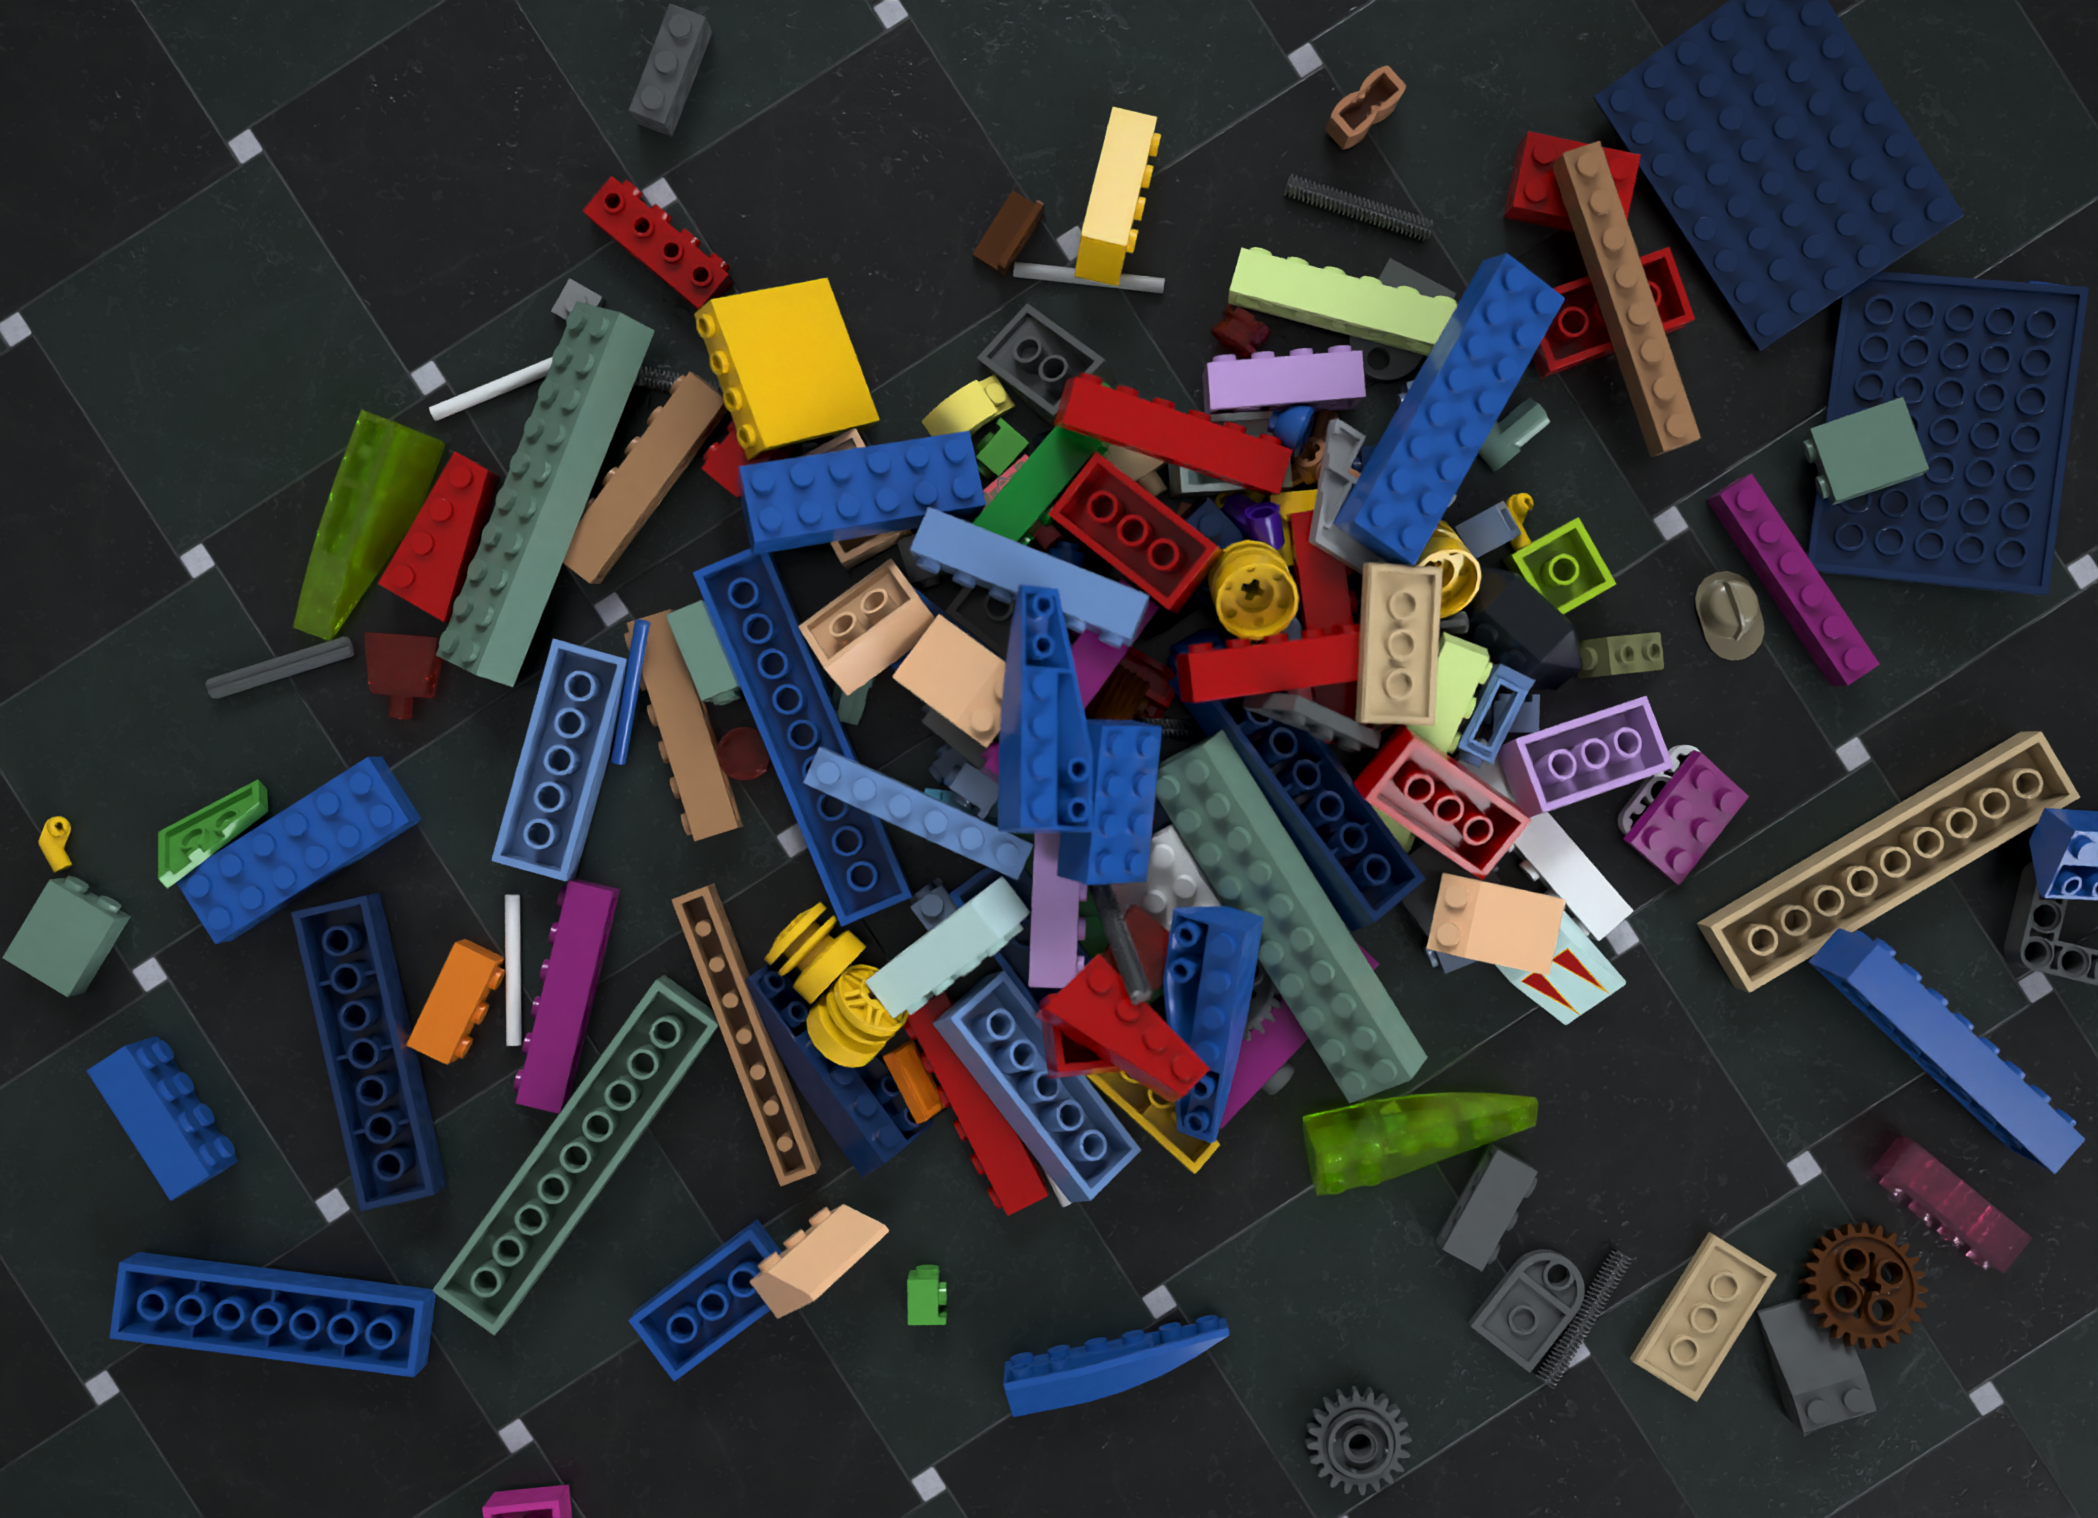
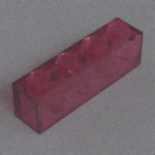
M1899 1135L1872 1168L1882 1178L1879 1182L1880 1186L1896 1198H1899L1901 1194L1911 1202L1908 1208L1925 1222H1928L1930 1218L1940 1225L1937 1232L1951 1244L1957 1246L1961 1243L1970 1251L1966 1256L1984 1270L1991 1266L2004 1273L2032 1239V1237L1918 1143L1909 1138Z

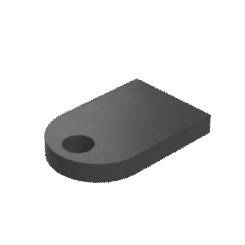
M1391 258L1387 261L1378 278L1382 285L1394 288L1399 286L1412 287L1418 290L1420 295L1432 298L1435 296H1446L1454 299L1456 295L1455 292ZM1350 335L1348 338V345L1351 346L1352 351L1362 350L1364 376L1377 382H1393L1406 377L1416 368L1423 357L1422 354ZM1379 350L1387 356L1388 364L1385 369L1375 370L1369 366L1367 357L1371 351Z
M1546 1249L1531 1251L1520 1257L1469 1320L1468 1324L1530 1373L1581 1308L1585 1293L1582 1275L1578 1268L1559 1252ZM1557 1264L1564 1265L1566 1268L1565 1278L1559 1283L1549 1282L1547 1278L1549 1269Z

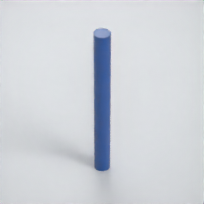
M637 619L634 623L611 762L619 765L626 764L650 628V622L642 619Z

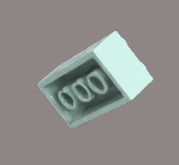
M1001 876L903 950L866 980L865 983L893 1019L905 1010L911 1015L925 1005L931 997L939 995L955 982L954 980L961 975L962 977L973 970L984 958L992 956L1004 947L1010 939L1024 929L1020 922L1031 912L1004 877Z

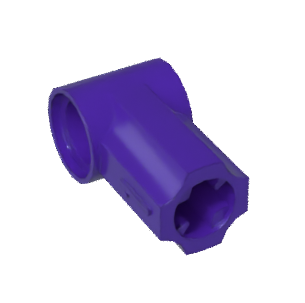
M1239 492L1227 496L1226 502L1220 510L1244 535L1249 537V540L1264 542L1276 550L1283 547L1285 537L1280 508L1276 503H1257Z

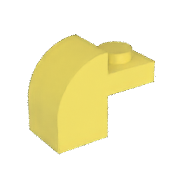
M994 374L980 382L975 380L956 391L935 407L922 420V423L931 436L970 431L972 436L983 425L1007 414L1015 407V404Z

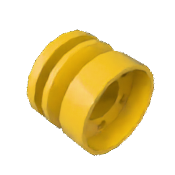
M1440 520L1416 564L1413 566L1442 567L1440 618H1445L1458 613L1472 601L1479 590L1482 574L1478 561L1447 522Z
M1245 540L1229 545L1223 550L1225 553L1209 572L1207 580L1219 620L1230 633L1240 638H1250V640L1258 641L1264 639V635L1278 634L1287 628L1296 615L1299 601L1296 584L1286 562L1275 548L1261 541Z
M821 902L815 907L800 913L776 937L770 952L764 958L770 966L783 954L789 959L777 972L781 976L787 974L795 967L802 972L795 981L793 988L809 1004L867 947L850 930L843 932L834 939L829 933L838 920L835 915L821 927L816 920L827 909Z
M864 964L849 966L837 977V980L832 983L829 990L820 997L809 1011L806 1020L807 1030L814 1046L826 1058L838 1065L850 1068L865 1066L879 1053L886 1042L896 1034V1031L906 1023L907 1010L893 1019L865 983L866 980L879 971L876 967Z

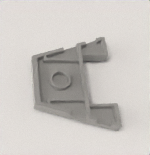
M1333 419L1330 421L1327 430L1309 542L1363 575V563H1389L1333 525V522L1358 480L1349 474V469L1366 436L1340 419ZM1454 494L1448 507L1455 501L1457 495Z

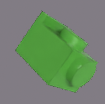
M1001 417L996 422V429L999 430L996 435L990 431L976 447L980 452L976 456L978 471L987 480L992 476L997 479L1030 448L1029 442Z
M919 1265L916 1267V1270H910L907 1279L908 1325H946L948 1307L940 1308V1305H947V1282H940L939 1266Z

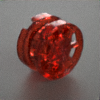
M1228 304L1222 312L1223 319L1218 325H1214L1210 332L1221 344L1246 359H1251V354L1257 353L1255 349L1261 343H1266L1272 333L1263 322L1259 324L1253 319L1255 316L1246 310L1237 307L1233 311L1232 308L1234 306Z
M738 727L727 732L719 742L717 758L720 767L727 775L734 779H756L765 774L772 765L771 758L758 729Z

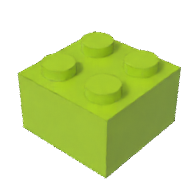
M1579 517L1563 524L1502 559L1510 572L1520 574L1562 614L1616 585L1615 580Z

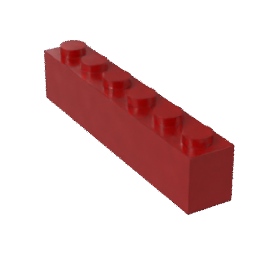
M1081 373L1080 377H1073L1066 381L1054 421L1055 426L1266 496L1280 494L1293 451L1281 446V439L1267 434H1260L1259 438L1246 434V427L1231 422H1225L1224 426L1210 422L1212 416L1200 411L1189 410L1188 414L1174 410L1176 404L1165 399L1153 398V401L1150 402L1138 398L1140 392L1126 386L1117 385L1116 390L1103 386V379L1091 374Z
M1314 510L1286 514L1302 629L1324 628L1325 635L1338 634L1337 626L1353 624L1352 614L1358 612L1355 591H1349L1347 576L1352 575V568L1309 542ZM1358 680L1311 687L1312 701L1356 722ZM1357 722L1368 728H1373V723ZM1324 740L1326 744L1337 743L1332 740Z
M1360 624L1337 626L1338 634L1325 635L1324 628L1300 631L1301 638L1288 640L1287 633L1264 635V643L1253 645L1250 644V638L1226 640L1227 648L1214 650L1212 642L1188 645L1189 653L1176 654L1181 702H1201L1357 681Z
M945 989L939 995L931 997L925 1005L910 1015L908 1013L904 1028L911 1040L918 1039L924 1051L919 1056L928 1074L935 1072L941 1084L936 1088L938 1095L946 1108L952 1106L958 1118L953 1121L958 1135L963 1142L969 1139L975 1153L970 1155L972 1162L980 1176L986 1173L992 1187L988 1188V1193L997 1209L1003 1207L1006 1215L1009 1216L1047 1197L1048 1186L1028 1147L932 1024L954 1004L948 989Z

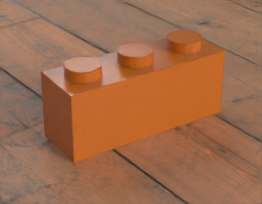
M467 939L455 942L406 1046L446 1065L458 1060V1058L463 1059L473 1042V1038L469 1037L474 1024L479 1025L488 1011L489 1004L485 1001L490 990H496L503 980L505 970L501 967L505 957Z

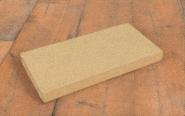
M1363 563L1356 722L1435 726L1442 567Z
M1709 1232L1631 1355V1361L1697 1402L1777 1274Z

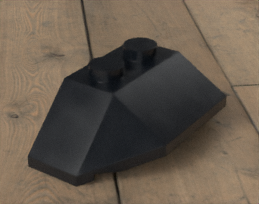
M1480 566L1482 577L1479 590L1472 601L1460 610L1465 611L1469 618V630L1463 635L1473 644L1486 648L1490 659L1495 664H1503L1535 680L1532 686L1557 690L1583 666L1576 626L1520 574Z

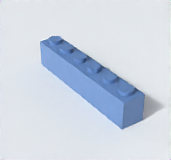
M930 507L926 511L910 548L913 558L917 560L916 565L921 569L933 574H938L939 569L954 575L953 581L967 588L974 589L976 584L990 590L988 594L991 597L1004 603H1010L1012 599L1016 600L1018 586L1020 585L1057 588L1066 627L1079 633H1083L1085 629L1100 634L1098 637L1100 641L1116 648H1120L1121 644L1131 647L1149 605V595Z
M819 747L803 782L1018 880L1034 845V842L1015 833L999 832L998 826L825 747Z

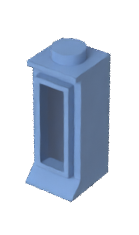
M1503 664L1492 665L1490 675L1476 697L1477 701L1470 718L1465 719L1459 731L1461 732V737L1456 750L1461 752L1458 757L1460 760L1477 768L1480 767L1481 763L1494 764L1502 743L1535 680ZM1502 685L1512 690L1513 693L1487 746L1473 739L1499 686Z

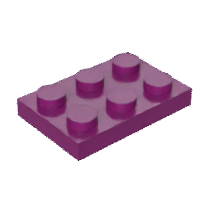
M1693 750L1623 840L1671 882L1680 885L1749 796L1703 753Z

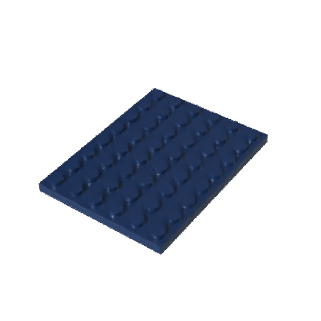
M1730 0L1593 97V100L1627 152L1641 155L1638 169L1757 351L1763 350L1964 216L1959 205L1828 0Z
M1880 271L1840 298L1824 424L1903 397L1929 470L1922 476L1830 506L1828 498H1821L1816 486L1807 556L1819 573L2037 596L2049 595L2089 287Z

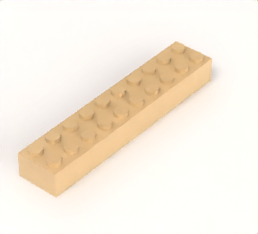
M2042 731L2019 732L1698 922L1697 925L1736 989L1750 993L1815 955L1838 928L1852 933L2038 823L2044 808L2062 809L2079 799L2080 796Z

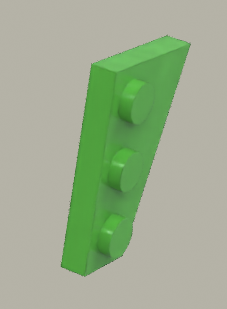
M256 780L159 831L158 879L167 888L171 887L268 812L267 788L259 780Z

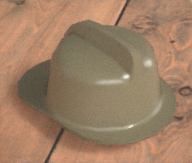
M1729 571L1715 572L1706 577L1698 586L1695 596L1696 610L1705 639L1710 649L1719 657L1731 661L1745 659L1754 654L1758 649L1765 633L1764 620L1757 595L1749 581L1737 573Z

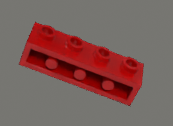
M611 176L583 209L584 214L697 310L703 307L709 300L721 298L734 283L727 273L731 267L715 253L708 257L698 249L702 243L687 229L684 228L679 233L669 224L673 220L672 217L657 204L650 208L640 199L644 194L626 179L621 184Z

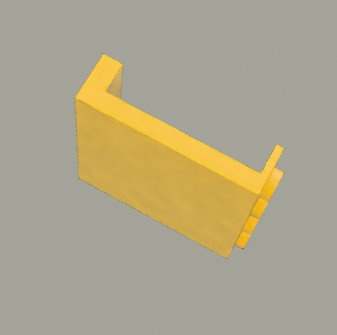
M828 278L711 299L694 314L697 331L704 339L710 356L711 369L718 377L723 391L724 404L727 410L731 412L737 429L738 442L744 448L748 460L754 459L767 450L847 432L854 427L858 433H862L880 421Z

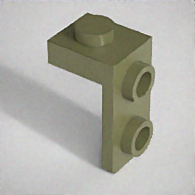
M1659 632L1578 641L1580 657H1582L1583 662L1582 668L1577 672L1578 679L1662 670L1664 668L1663 648Z

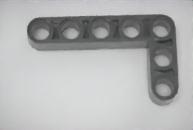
M2033 861L2029 862L2021 874L2004 943L2006 959L2018 967L2098 986V950L2058 941L2068 899L2043 898L2038 892ZM2039 906L2042 910V917L2038 923H2035L2033 915L2035 909ZM2031 943L2033 954L2026 960L2024 951L2026 946ZM2068 952L2070 957L2069 964L2063 968L2061 960L2063 955Z

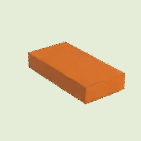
M910 1039L884 1055L883 1059L915 1122L919 1124L927 1121L945 1106L938 1095L937 1085L932 1075L928 1074L920 1059V1052L914 1040Z

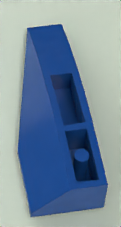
M1020 585L1018 586L1010 630L1001 705L998 831L1017 833L1092 832L1093 751L1059 591L1057 588Z
M2044 808L2029 840L2039 894L2043 898L2098 900V811Z
M1229 906L1176 907L1173 909L1163 977L1167 1025L1210 1068L1184 1097L1175 1101L1178 1132L1213 1144L1218 1135L1243 1039L1264 917Z
M1207 1315L1196 1319L1195 1324L1181 1326L1177 1322L1168 1323L1160 1326L1159 1331L1144 1334L1143 1330H1133L1122 1334L1121 1339L1107 1341V1338L1099 1337L1086 1341L1084 1343L1085 1346L1070 1349L1069 1345H1058L1048 1349L1046 1354L1033 1356L1031 1352H1024L1013 1355L1010 1358L1011 1361L1005 1362L1003 1380L1005 1394L1012 1415L1017 1417L1087 1403L1126 1391L1157 1378L1197 1357L1230 1335L1225 1318L1218 1319L1216 1315Z

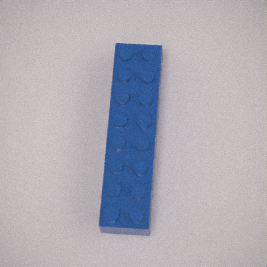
M1508 253L1483 260L1335 518L1333 525L1389 564L1415 565L1565 298Z
M1838 928L1808 963L2010 1151L2056 1174L2085 1141V1138L2073 1128L2077 1124L2076 1121L2064 1111L2058 1108L2054 1110L2048 1104L2051 1098L2040 1088L2033 1084L2029 1086L2025 1083L2023 1079L2026 1074L2013 1063L2007 1060L2003 1062L1997 1056L2000 1050L1992 1042L1982 1036L1978 1038L1971 1031L1975 1028L1974 1025L1957 1012L1952 1014L1946 1008L1949 1002L1940 993L1932 988L1926 989L1920 984L1922 976L1905 963L1900 965L1893 958L1896 955L1895 950L1879 938L1873 941L1859 930H1856L1853 934Z
M137 1252L119 1262L109 1339L415 1377L427 1365L436 1293L432 1291L433 1289Z

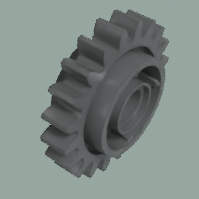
M1352 1386L1350 1397L1346 1398L1342 1391L1337 1389V1402L1333 1403L1330 1399L1324 1397L1323 1402L1327 1410L1323 1412L1319 1409H1313V1415L1318 1423H1307L1306 1425L1308 1432L1314 1436L1305 1439L1307 1448L1314 1450L1308 1455L1311 1464H1319L1316 1471L1320 1478L1329 1474L1328 1482L1330 1487L1334 1488L1342 1481L1345 1494H1349L1352 1486L1356 1484L1360 1494L1365 1495L1366 1485L1369 1483L1372 1484L1376 1492H1379V1480L1381 1478L1393 1484L1394 1481L1390 1471L1392 1469L1398 1472L1404 1471L1398 1458H1410L1408 1449L1402 1445L1412 1441L1410 1434L1402 1431L1408 1426L1405 1417H1397L1400 1409L1396 1403L1387 1407L1388 1398L1384 1393L1374 1400V1393L1371 1387H1368L1364 1395L1360 1397L1356 1387ZM1364 1434L1367 1436V1439L1363 1445L1359 1447L1349 1445V1441L1354 1435Z

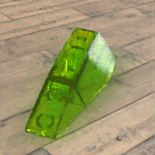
M361 409L319 525L300 594L294 628L328 641L333 639L420 512L446 445L445 442Z
M1452 1092L1416 1094L1373 1100L1303 1116L1304 1142L1316 1196L1325 1194L1335 1195L1347 1189L1364 1185L1375 1186L1382 1181L1393 1179L1536 1126L1538 1101L1536 1097L1497 1093Z

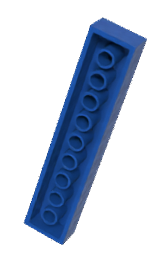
M751 548L693 572L841 927L913 897L915 893L884 819L803 783L819 747H825L851 760L860 762L843 721L839 719L832 695L815 654L798 627L802 623L772 552L752 555Z

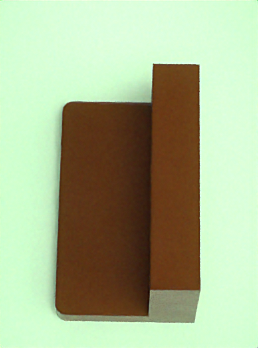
M1012 191L973 252V258L1005 278L1043 218L1045 204L1040 200H1037L1034 204L1015 191Z

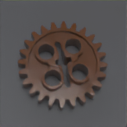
M1865 1222L1858 1223L1855 1229L1851 1223L1841 1225V1232L1837 1228L1828 1229L1829 1239L1824 1236L1817 1237L1815 1241L1820 1250L1812 1248L1806 1251L1809 1257L1813 1259V1262L1802 1263L1800 1266L1810 1273L1809 1277L1799 1279V1283L1810 1288V1291L1803 1294L1801 1298L1813 1300L1814 1303L1807 1311L1808 1315L1820 1314L1822 1316L1818 1321L1817 1327L1826 1328L1832 1326L1829 1336L1831 1339H1839L1844 1335L1845 1346H1854L1858 1341L1860 1349H1870L1872 1343L1875 1348H1886V1340L1890 1344L1900 1343L1898 1332L1902 1335H1911L1913 1332L1907 1322H1921V1318L1914 1310L1915 1308L1927 1307V1304L1917 1298L1919 1293L1928 1292V1288L1917 1284V1280L1924 1277L1926 1273L1914 1271L1912 1266L1920 1259L1919 1257H1906L1905 1253L1910 1245L1905 1243L1896 1246L1897 1234L1895 1232L1888 1233L1883 1237L1882 1226H1873L1869 1231L1868 1225ZM1847 1251L1853 1255L1855 1260V1266L1852 1271L1844 1263V1255ZM1869 1253H1871L1872 1256H1873V1259H1872L1871 1262H1870V1258H1869V1255H1868ZM1883 1264L1891 1271L1889 1283L1885 1282L1881 1276ZM1860 1279H1862V1284L1867 1286V1292H1865L1863 1286L1859 1285ZM1838 1288L1842 1289L1846 1295V1303L1843 1307L1839 1306L1835 1300V1292ZM1875 1301L1881 1305L1883 1310L1880 1320L1876 1319L1872 1313V1305ZM1856 1309L1858 1314L1857 1319L1854 1317V1311Z

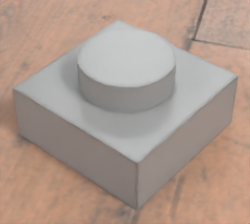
M569 278L551 312L567 321L568 315L574 309L576 301L602 307L605 299Z

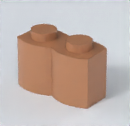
M1389 66L1378 68L1365 79L1359 91L1347 95L1336 105L1325 131L1342 150L1356 145L1365 137L1372 124L1384 120L1393 112L1406 85Z

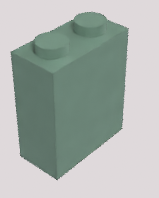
M1903 397L1810 428L1805 435L1807 440L1802 442L1808 462H1815L1820 475L1815 477L1818 492L1822 499L1828 498L1830 506L1922 476L1929 470Z
M700 600L667 614V620L701 700L712 702L714 705L720 704V706H724L741 699L740 691L742 689L705 601Z
M73 876L48 881L3 956V959L66 997L86 992L131 917L120 910L122 907L120 903L107 896L98 897L88 891L89 885Z

